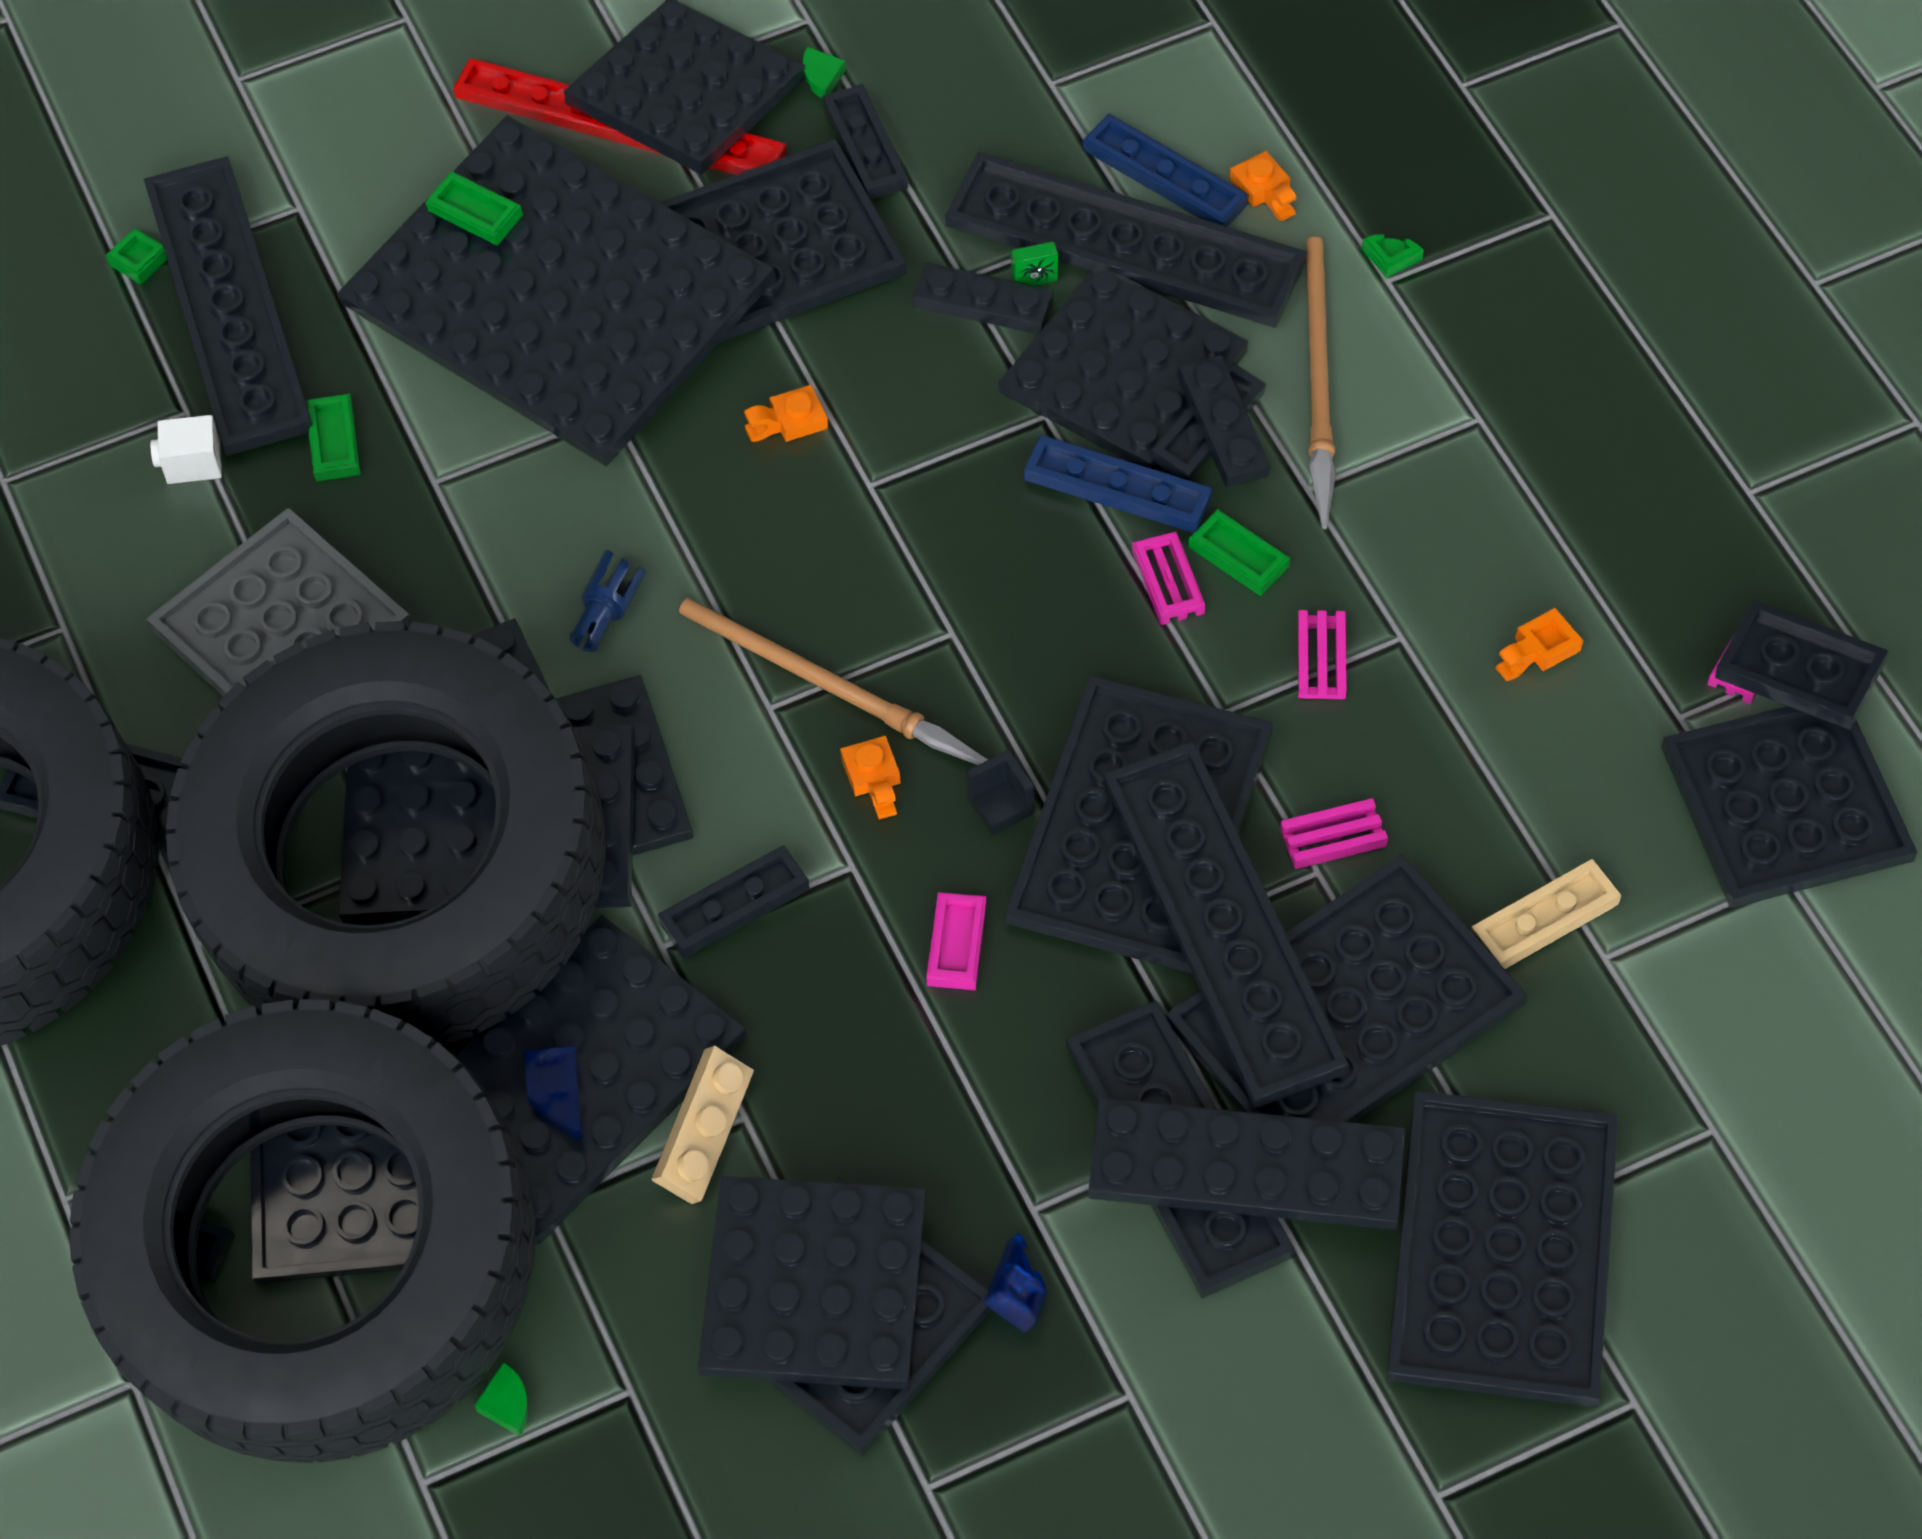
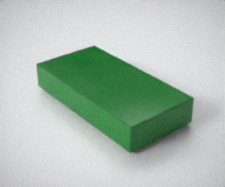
M453 171L446 176L425 201L429 212L496 246L499 245L524 215L519 204Z
M350 393L305 400L313 425L309 428V438L316 482L361 475L353 404Z
M1218 509L1189 537L1188 548L1259 596H1262L1290 566V557Z

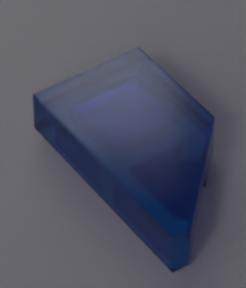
M575 1046L524 1051L529 1104L574 1138L582 1137Z
M1017 1233L1007 1242L984 1304L1025 1333L1036 1322L1047 1293V1287L1040 1272L1032 1271L1023 1251L1027 1247L1026 1241L1023 1236Z

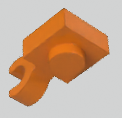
M1267 151L1230 168L1231 183L1249 194L1248 202L1253 208L1265 202L1280 222L1296 215V210L1290 205L1291 202L1297 200L1295 192L1290 187V177Z
M812 385L770 397L769 408L757 405L744 411L749 423L745 425V430L751 442L764 440L780 432L785 442L828 429V417Z
M1553 608L1517 628L1515 636L1517 643L1510 644L1500 651L1499 655L1504 661L1496 665L1495 669L1506 682L1520 676L1533 662L1544 672L1580 652L1584 640L1558 610Z
M886 736L840 748L841 760L855 797L869 793L879 820L897 815L894 805L896 798L892 786L901 784L900 772Z

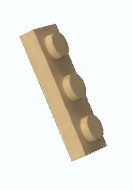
M1591 859L1473 925L1471 932L1499 964L1506 969L1619 905L1621 894L1595 861Z
M716 1046L704 1050L651 1179L652 1181L690 1204L702 1201L753 1075V1069Z

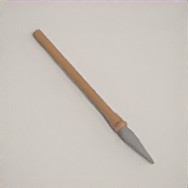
M1314 236L1306 241L1312 414L1308 452L1311 457L1309 466L1322 529H1327L1336 477L1332 460L1335 454L1332 427L1330 426L1324 242L1322 238Z
M686 598L682 602L679 609L681 615L883 720L886 725L903 733L906 738H917L933 749L976 765L987 761L986 758L941 727L924 721V716L921 713H913V711L898 704H891L690 598Z

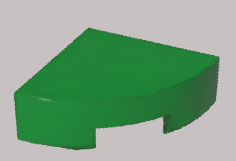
M810 47L806 48L803 55L804 75L812 92L823 99L822 96L830 94L845 73V60Z
M1384 234L1372 235L1362 239L1361 249L1386 278L1423 260V248L1410 239L1405 238V241L1384 238Z
M503 1363L476 1402L475 1408L479 1414L521 1437L528 1421L527 1394L517 1373Z

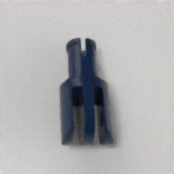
M610 550L604 551L582 594L581 599L585 610L570 635L571 642L576 647H579L582 639L588 632L590 635L582 649L588 652H595L598 649L610 621L619 620L624 616L646 573L645 569L638 567L622 597L616 590L631 563L622 558L607 587L598 585L614 555Z

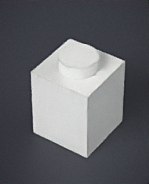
M212 415L157 421L158 439L151 440V456L154 467H162L167 484L222 478L221 441Z

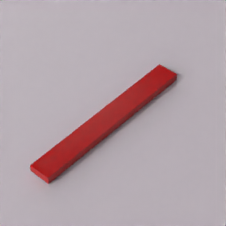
M469 58L453 87L454 97L457 99L661 154L565 104L564 90L570 86L566 83ZM746 133L710 168L737 175L784 158L787 154L786 143Z

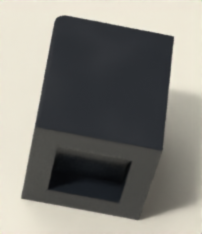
M1009 749L971 768L967 772L968 800L992 836L1034 814L1033 784Z

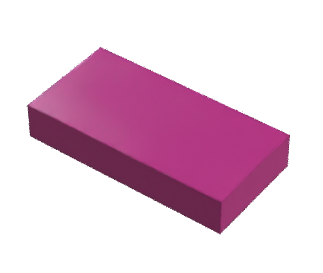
M938 892L926 978L927 986L976 991L987 906L986 896Z

